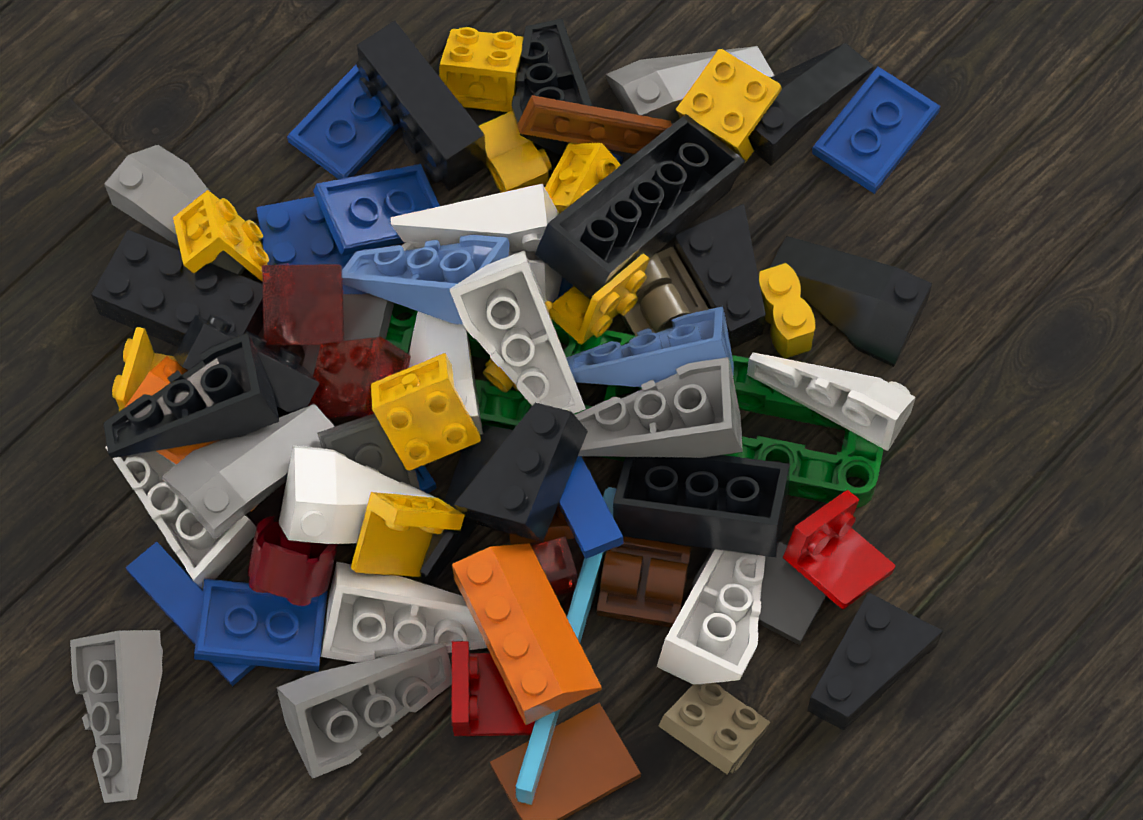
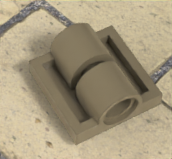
M672 246L659 253H655L650 258L644 272L647 275V279L636 292L638 297L637 303L626 315L622 316L620 314L630 334L638 336L637 332L650 328L652 333L673 327L672 319L686 314L709 310Z
M707 683L692 685L664 714L658 726L728 775L729 773L734 774L740 768L755 743L764 735L771 722L758 714L753 708L745 705L723 690L720 685Z

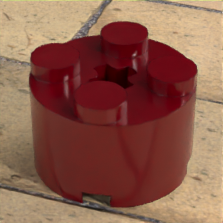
M275 516L264 518L256 527L248 568L249 587L259 593H271L285 597L294 605L306 606L311 604L312 598L322 595L329 587L338 544L288 540L279 522H274Z

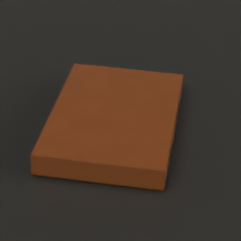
M600 702L555 726L532 805L519 802L516 798V784L529 741L490 762L493 772L520 820H563L641 777L639 769Z

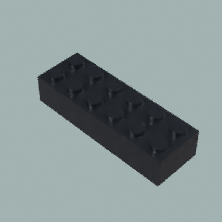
M685 114L552 219L546 226L535 255L591 300L597 291L644 253L651 258L670 242L675 235L682 232L731 190L745 160Z

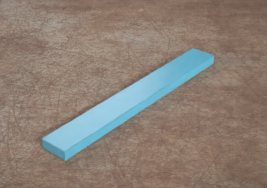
M608 487L605 489L603 499L613 516V501L617 489ZM606 551L587 559L584 558L568 611L567 619L579 643L581 642L604 565ZM560 709L535 721L516 784V798L519 802L530 805L533 803Z

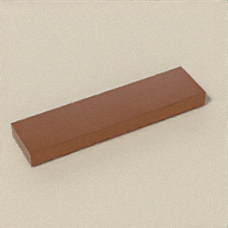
M531 95L517 124L520 134L576 144L603 143L609 150L636 154L672 125L669 120Z

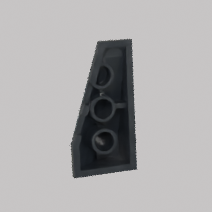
M562 18L525 27L520 71L517 72L516 94L512 100V111L516 124H518L531 95L592 106ZM520 134V136L561 156L567 145L570 144V142Z

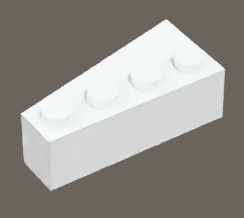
M152 451L113 458L193 581L202 590L204 579L215 580L255 536L256 526L248 517L243 516L217 539H214L162 479V476L176 464L158 452Z

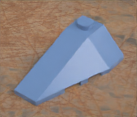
M467 235L460 236V243L440 246L438 240L425 241L423 248L404 251L401 245L356 251L337 278L341 284L449 323L463 325L450 293V288L482 267L508 257L510 243L507 237Z
M723 306L672 319L673 327L657 333H652L650 328L637 332L638 336L624 345L611 341L567 357L566 359L575 382L641 387L642 384L650 380H654L657 383L677 374L676 369L688 363L726 357L730 360L732 374L734 375V363Z

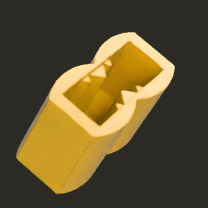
M513 111L478 126L485 134L486 166L490 170L501 193L538 184H547L549 181L548 171L552 169L549 157L543 148L537 150L532 141L520 136Z
M787 263L760 271L759 283L766 314L765 320L771 324L770 334L775 349L785 359L810 351L815 331V318L810 306L800 297L801 286L795 271Z

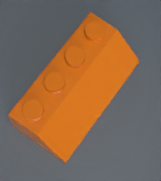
M530 543L491 546L452 564L454 580L525 725L602 690Z

